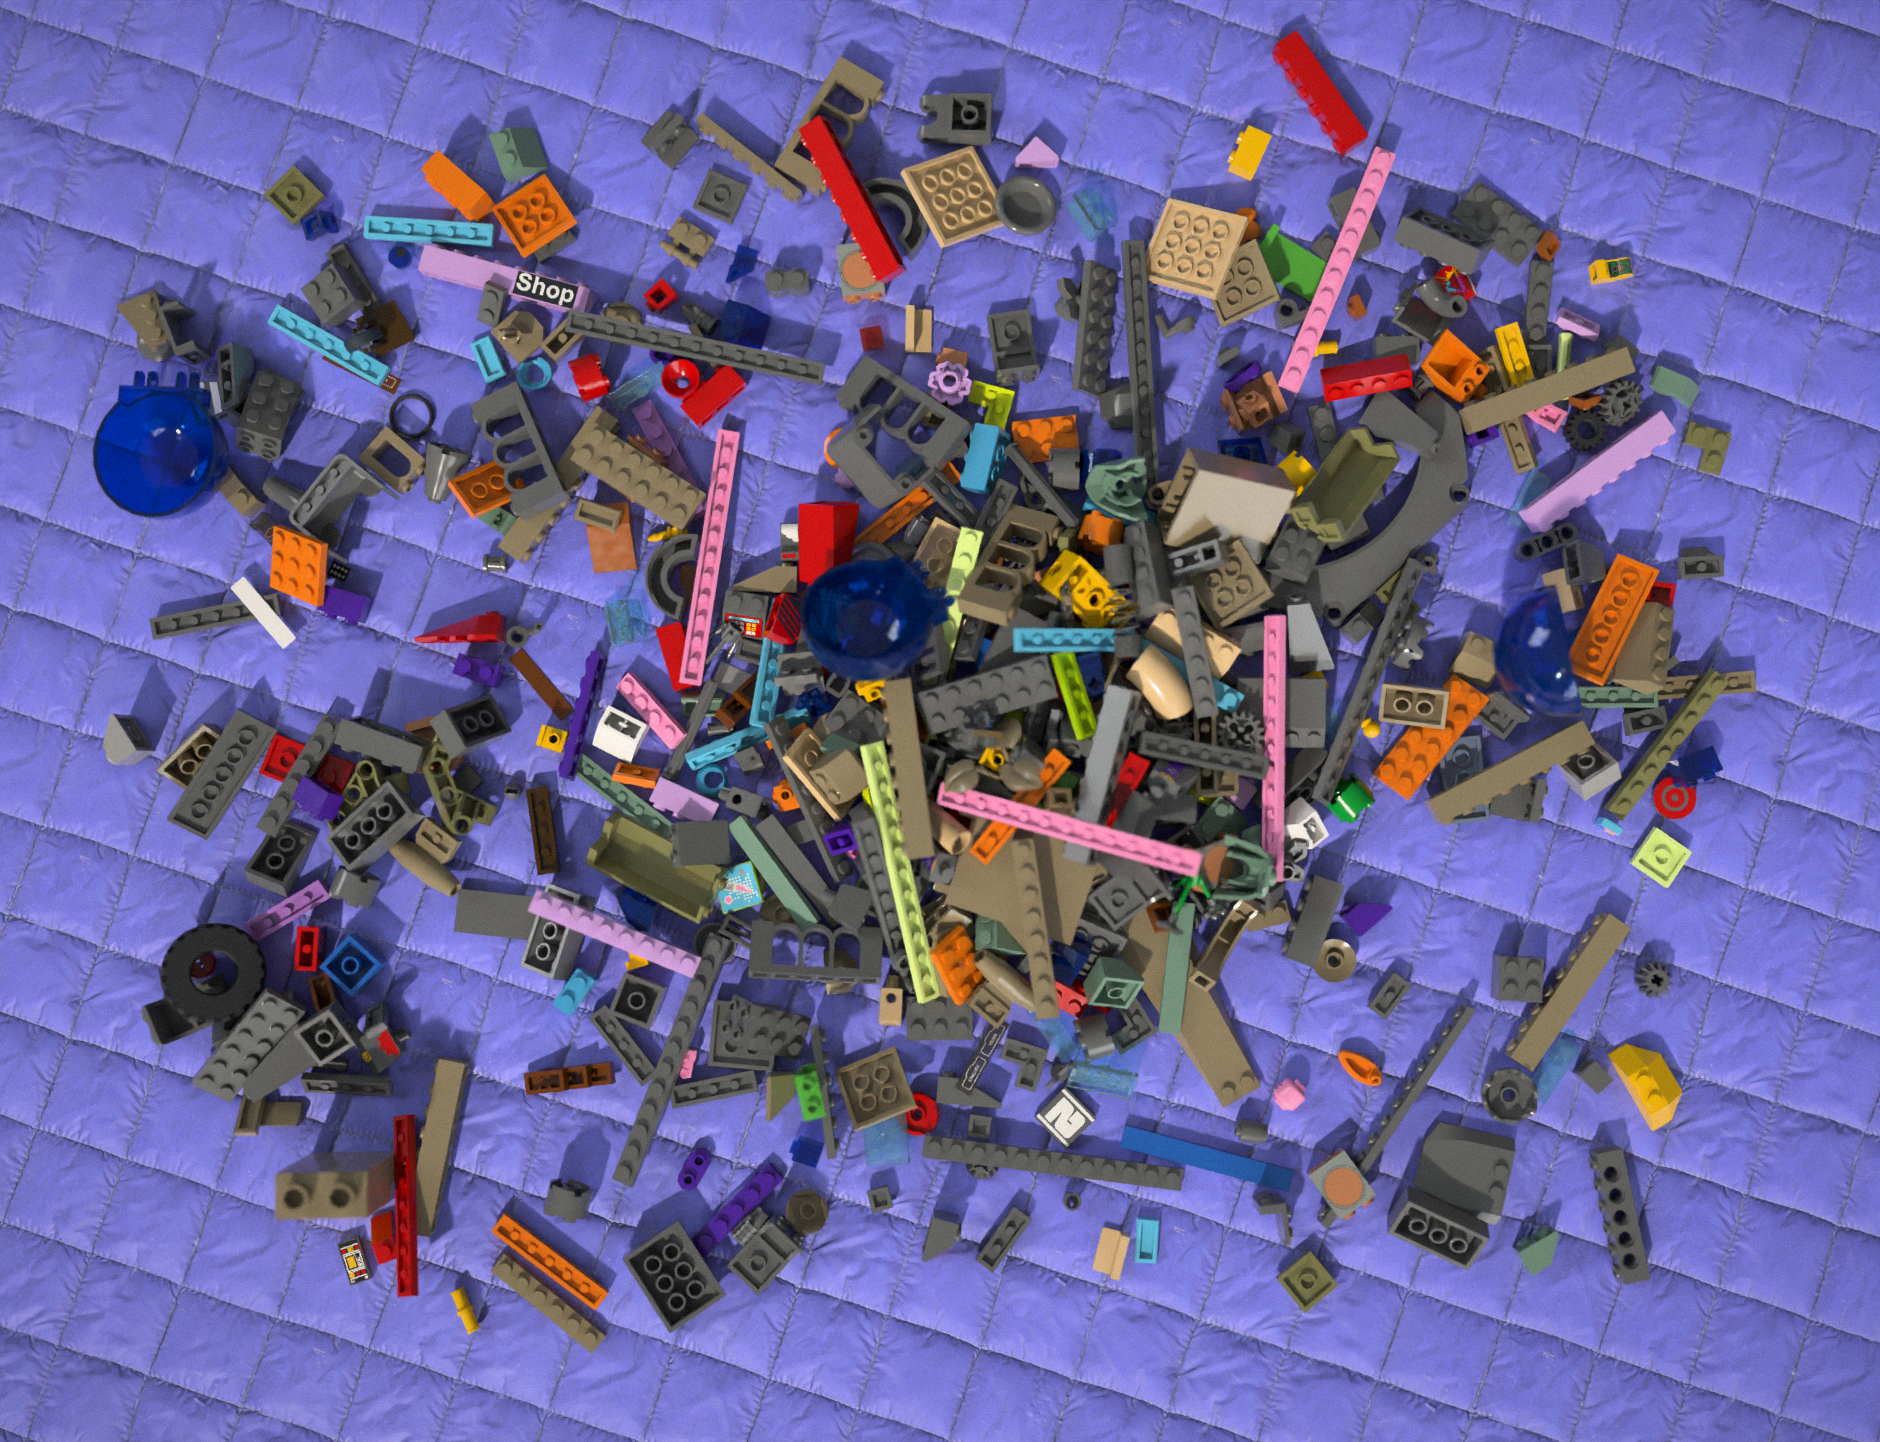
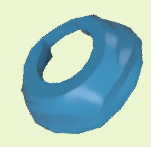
M540 357L529 362H521L517 370V380L521 386L534 391L546 387L552 376L551 366ZM538 365L543 370L544 378L541 382L532 383L529 381L528 369L531 366Z
M717 763L708 764L697 772L696 786L704 796L718 798L722 787L729 788L730 783L728 782L725 768ZM709 772L721 773L723 783L716 788H708L704 783V777Z

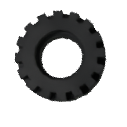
M1591 410L1580 411L1571 416L1563 428L1565 430L1563 436L1567 437L1566 443L1569 442L1571 444L1570 447H1575L1578 451H1587L1598 446L1605 439L1606 435L1604 433L1607 432V428H1604L1606 422L1601 420L1603 417L1601 415L1597 416V412H1591ZM1586 422L1591 426L1593 434L1590 439L1580 437L1577 431L1579 423Z

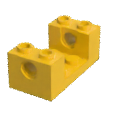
M1064 550L1038 582V585L1051 597L1063 602L1068 608L1072 609L1083 620L1080 624L1086 629H1123L1125 625L1112 624L1111 621L1133 614L1110 612L1111 608L1129 602L1109 601V597L1120 593L1117 590L1107 589V586L1110 584L1081 556ZM1096 594V603L1094 605H1090V597ZM1122 595L1111 598L1118 600H1126ZM1128 605L1113 611H1134L1133 605ZM1131 617L1117 620L1114 622L1127 623L1131 619Z

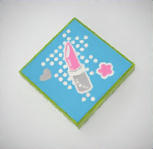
M752 861L727 868L729 872L726 878L729 881L725 889L720 891L718 895L723 914L766 902L755 865Z

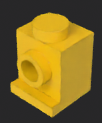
M542 724L536 745L565 753L564 744L569 738L570 732ZM553 735L557 736L558 739L554 744L551 742Z
M987 747L979 763L999 772L1000 767L1007 764L1002 748ZM996 756L1001 757V764L995 762Z

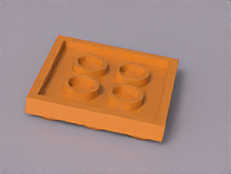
M545 173L491 208L523 258L529 256L577 224V221Z
M281 524L274 525L270 587L314 606L324 605L328 543Z

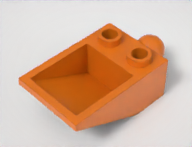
M1445 329L1421 363V367L1438 391L1452 403L1465 404L1471 397L1474 400L1484 399L1488 390L1481 382L1491 368L1448 329Z

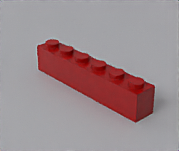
M1296 30L1276 43L1272 51L1273 60L1283 68L1286 79L1296 87L1298 97L1306 102L1312 117L1317 118L1322 132L1332 140V146L1335 151L1340 152L1344 157L1362 145L1369 135L1298 31Z

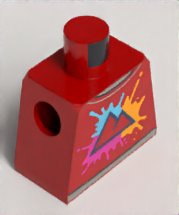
M1446 266L1433 275L1440 287L1451 296L1460 295L1468 302L1478 295L1470 276L1459 273L1457 268Z

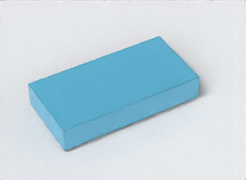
M490 335L470 343L487 384L507 376Z
M1137 1217L1134 1262L1157 1264L1159 1218Z

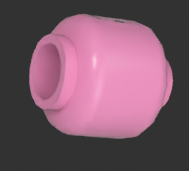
M1286 1078L1274 1089L1275 1096L1273 1099L1284 1111L1286 1109L1293 1111L1305 1101L1306 1095L1303 1091L1306 1088L1298 1079L1293 1081L1290 1078Z

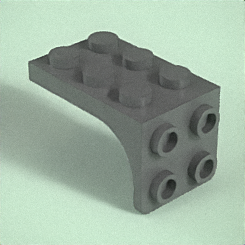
M1029 309L986 315L996 384L1001 383V386L1013 385L1014 381L1022 380L1023 383L1034 382L1035 378H1039L1040 365L1037 363Z
M258 370L237 425L235 447L242 452L254 453L267 460H279L285 432L302 384Z
M1141 861L1132 884L1111 876L1087 895L1088 899L1114 931L1162 897H1167L1169 900L1173 898L1172 891L1174 889L1171 886L1172 882L1165 873L1160 874L1157 868L1159 866Z
M222 973L195 984L199 990L208 994H217L228 989ZM167 998L141 1006L142 1018L148 1024L151 1031L150 1037L159 1047L176 1042L214 1024L195 1021L182 1015L169 1003Z
M734 994L729 1002L725 1020L721 1025V1036L744 1049L798 1060L812 1018L760 1005Z
M776 1212L727 1263V1267L758 1296L797 1254L801 1255L804 1252L807 1243L804 1240L806 1238L805 1235L796 1232L788 1225L787 1218L782 1214L778 1215Z

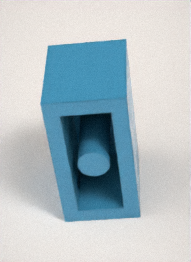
M583 966L577 968L552 1005L569 1017L572 1016L600 978Z

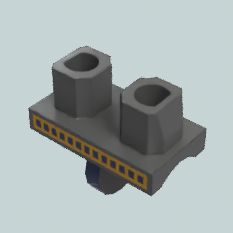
M981 711L974 718V723L960 722L959 729L965 731L962 742L976 747L980 737V745L993 748L995 739L1003 738L1004 731L995 730L993 726L995 719L992 718L991 713L988 711Z

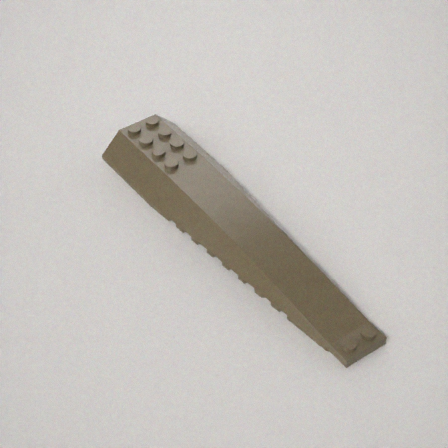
M1172 904L1167 907L1169 915L1171 914ZM1145 908L1118 928L1129 934L1120 956L1130 968L1144 978L1145 983L1142 989L1159 1013L1169 931L1155 933ZM1102 917L1101 922L1109 925L1104 917ZM1191 937L1180 1034L1173 1035L1206 1084L1212 1088L1224 1108L1258 1089L1261 1085L1250 1068V1062L1215 986L1213 985L1206 992L1188 981L1200 955Z

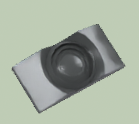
M934 587L905 600L911 671L916 684L944 673L949 654V647L945 641L942 626L946 612L941 598Z

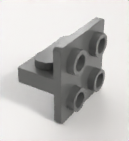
M667 110L641 139V143L670 169H674L700 138L687 126L685 119L679 113L674 115Z
M819 650L780 653L777 655L780 672L774 677L775 686L783 687L785 696L824 693L826 691Z

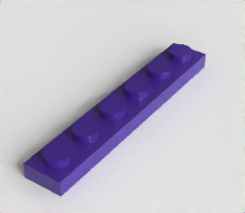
M591 651L590 656L586 659L585 676L580 681L581 691L574 705L576 710L574 719L570 721L569 738L564 744V758L558 767L559 777L574 782L606 658L597 651Z
M770 1162L691 1238L703 1258L784 1180V1177Z

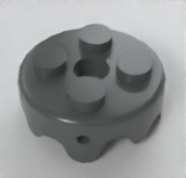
M1419 615L1408 618L1404 627L1401 626L1396 644H1394L1390 653L1392 664L1409 670L1411 665L1410 659H1421L1424 653L1417 646V642L1421 638L1428 636L1426 627L1433 628L1435 624Z
M1511 1067L1500 1068L1491 1072L1484 1079L1480 1091L1483 1107L1496 1121L1518 1124L1536 1113L1538 1090L1532 1079L1523 1071ZM1507 1089L1514 1091V1098L1511 1100L1503 1099V1092Z

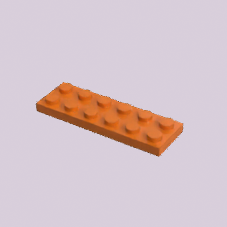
M1618 553L1561 668L1603 686L1660 570Z
M1452 674L1441 688L1450 690L1445 730L1411 725L1373 773L1375 778L1407 801L1415 794L1489 702V698L1455 674Z

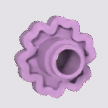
M950 361L938 364L936 367L937 372L934 371L929 374L928 387L932 389V398L940 404L947 402L949 406L961 404L963 396L970 394L972 381L967 378L968 370L963 368L960 363L954 366ZM952 381L954 386L947 387L946 383Z

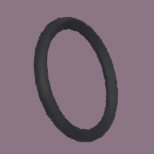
M407 394L399 397L394 401L389 411V422L396 434L407 439H415L425 435L432 427L434 421V412L431 404L424 397L416 394ZM405 399H418L429 410V422L417 434L403 433L394 423V410Z

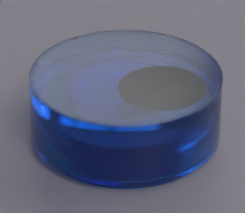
M402 246L392 248L388 254L389 262L397 269L407 268L412 260L410 252Z

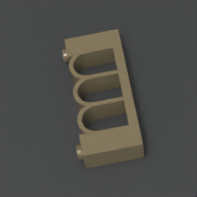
M839 56L774 164L775 170L783 177L820 198L823 192L826 193L829 190V187L821 180L820 175L822 173L819 168L797 154L803 145L799 129L824 112L848 127V134L839 140L844 150L848 149L854 140V126L863 124L870 113L869 105L875 107L877 102L880 103L886 94L884 81ZM837 86L864 103V107L859 113L850 115L828 103Z
M1011 504L957 597L959 612L1008 627L1011 619H1015L1018 612L1017 606L1023 599V586L1031 583L1035 578V564L1047 557L1048 546L1052 547L1056 539L1062 534L1060 518L1055 515ZM1013 535L1039 544L1033 547H1024L1009 541ZM1001 557L1027 566L1022 569H1010L996 563ZM988 579L1014 588L1007 592H999L983 586Z

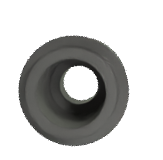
M922 514L920 516L915 515L904 532L903 540L917 548L924 539L931 525V520Z
M1240 1119V1122L1235 1124L1234 1134L1238 1136V1141L1260 1144L1267 1140L1268 1125L1260 1121Z

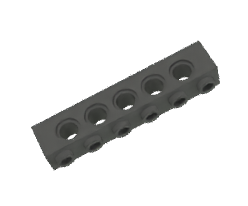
M1616 1145L1589 1150L1591 1157L1588 1158V1161L1595 1174L1593 1184L1595 1190L1599 1193V1210L1604 1216L1602 1226L1605 1234L1608 1235L1609 1243H1607V1250L1614 1263L1611 1266L1612 1273L1623 1284L1649 1280L1650 1274L1623 1149ZM1611 1166V1174L1605 1176V1170ZM1616 1188L1615 1196L1610 1198V1191ZM1621 1210L1620 1217L1614 1219L1615 1212ZM1625 1232V1238L1619 1241V1235ZM1630 1253V1259L1624 1262V1256Z

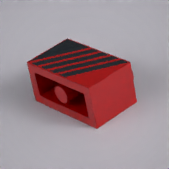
M786 593L776 596L763 637L783 646L796 642L800 634L799 626L803 620L807 603Z
M297 926L294 970H322L320 966L325 961L328 926Z

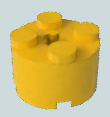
M1294 450L1276 467L1282 468L1285 471L1293 488L1296 489L1298 497L1316 471L1302 456L1297 458V452Z

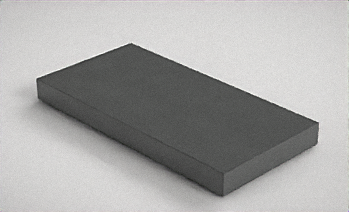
M461 888L458 892L454 932L528 940L536 918V914L528 911L533 896Z

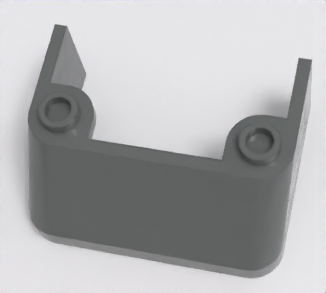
M868 404L829 441L827 453L873 507L885 508L911 493L934 469L928 466H920L911 475L900 473L891 479L865 448L873 438V431L866 422L882 408L879 404Z
M339 454L330 461L291 509L289 520L304 534L328 543L327 553L347 564L349 560L334 549L341 540V533L334 526L337 520L360 492L366 497H375L381 490L399 500L400 496L350 457Z

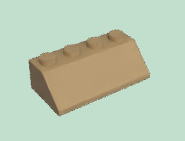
M1173 607L1157 614L1143 637L1185 661L1175 608ZM1201 620L1211 675L1219 681L1238 656L1242 644Z

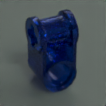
M1099 651L1077 656L1086 691L1093 696L1100 695L1104 691L1105 682ZM1093 679H1096L1097 683L1101 682L1097 691L1088 687V685L1092 684Z

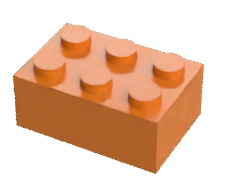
M439 150L422 166L421 170L426 175L424 180L430 184L429 186L445 197V200L454 208H457L470 222L475 220L477 223H481L492 211L491 208L495 206L489 195Z

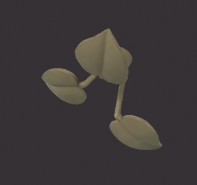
M1009 717L994 726L995 730L1004 731L1003 738H996L993 745L995 749L1002 748L1007 764L1000 767L999 775L981 767H975L974 762L970 759L961 760L954 764L946 775L944 782L946 793H964L974 788L979 779L977 772L989 775L999 782L1003 780L1006 786L1013 790H1030L1043 786L1040 768L1035 759L1024 757L1017 760L1013 767L1010 765L1007 747H1016L1022 738V726L1017 718Z

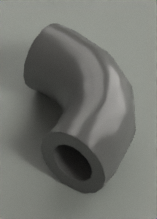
M1434 276L1423 280L1415 286L1423 302L1435 313L1448 318H1458L1466 313L1467 302L1465 298L1460 295L1451 296L1440 287Z

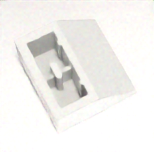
M608 705L598 724L592 745L632 764L650 726Z
M1301 796L1284 809V842L1287 845L1292 841H1306L1308 849H1313L1329 836L1316 810Z

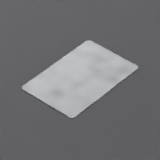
M721 662L713 680L719 683L717 688L733 694L752 675Z

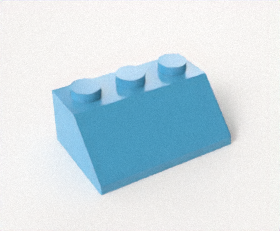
M975 423L974 428L970 432L971 443L969 450L965 454L966 464L964 471L960 475V486L968 491L989 497L998 478L1003 479L1008 458L1004 454V450L1011 444L1013 436L1000 427Z

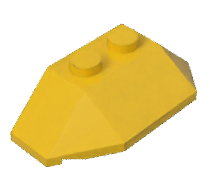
M1624 1044L1607 1054L1650 1129L1654 1131L1671 1121L1683 1091L1661 1054L1629 1044Z

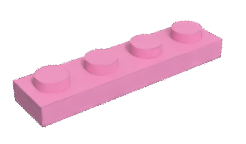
M628 672L616 686L618 691L670 749H675L688 734L634 672Z

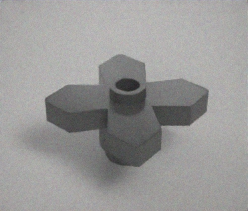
M1063 277L1056 281L1058 292L1062 297L1055 303V311L1059 317L1064 318V321L1073 323L1079 318L1082 281L1074 285L1070 278Z
M1292 841L1284 849V881H1304L1305 869L1298 861L1307 857L1308 846L1306 841Z

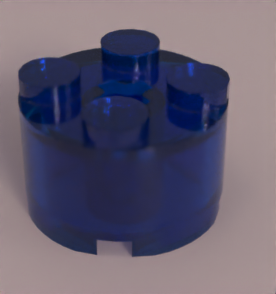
M1089 449L1079 451L1080 484H1086L1088 475L1095 465L1122 459L1123 452L1115 449H1096L1092 453H1089Z

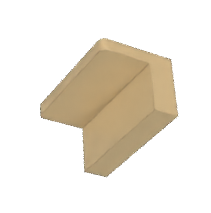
M906 305V353H931L932 311L915 310V305Z
M1564 568L1542 574L1553 616L1586 608L1580 585H1566Z
M1105 1226L1102 1227L1092 1265L1093 1270L1107 1273L1111 1279L1119 1281L1130 1240L1127 1232Z

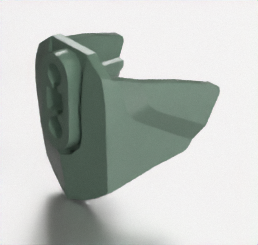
M1131 456L1130 458L1095 465L1089 473L1085 484L1087 493L1095 505L1129 521H1148V516L1141 500L1147 490L1146 466L1143 464V462H1146V458L1144 456Z
M1225 834V845L1244 852L1228 851L1225 853V856L1237 858L1244 866V873L1233 880L1220 878L1223 885L1237 888H1216L1212 898L1244 901L1253 898H1263L1268 891V887L1273 886L1277 879V870L1272 868V855L1263 851L1255 844Z

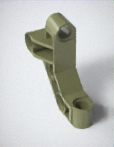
M436 734L430 744L422 769L441 816L442 826L452 834L458 835L468 834L472 830L475 821L491 826L499 806L487 803L456 788L448 768L451 758ZM434 761L439 764V770L436 773H433L430 768ZM445 790L450 793V799L447 802L442 799V793Z
M377 758L359 762L354 775L341 794L345 798L338 813L344 816V820L347 819L388 780L406 794L410 793L406 772L402 771L391 774L390 766L382 764V760ZM354 788L360 791L359 798L354 795ZM338 813L334 821L328 820L330 833L341 824L338 820Z

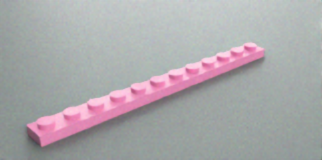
M1377 146L1373 151L1277 384L1282 388L1298 393L1395 159L1396 154Z
M718 429L679 683L701 686L740 436L739 432Z
M1285 615L1264 616L1263 734L1265 738L1263 740V756L1270 758L1267 777L1263 780L1262 850L1272 855V868L1277 870L1276 882H1283Z
M944 782L941 783L936 802L939 805L1195 877L1197 876L1202 858L1200 853L974 790L964 793H946Z

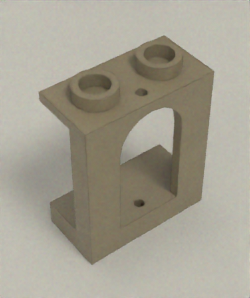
M387 426L384 427L358 457L362 463L401 495L411 491L416 479L419 476L422 477L426 471V459ZM390 445H393L410 461L411 469L406 476L397 477L377 461Z

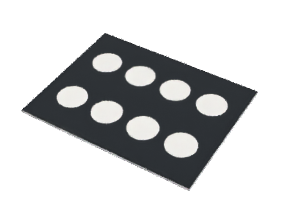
M333 561L327 574L345 582L351 569Z

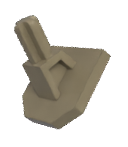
M528 311L512 312L490 331L519 365L540 348L545 335L544 327Z

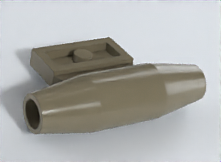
M425 817L415 835L416 843L402 837L388 851L403 867L425 884L449 897H453L461 889L462 883L444 864L453 859L462 841L431 817Z
M980 949L974 955L973 963L988 981L978 985L965 1003L997 1029L1010 1014L1012 1002L1030 1012H1036L1033 989L1030 982L1005 960L985 949Z

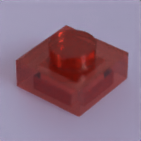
M880 325L859 329L863 352L884 348Z

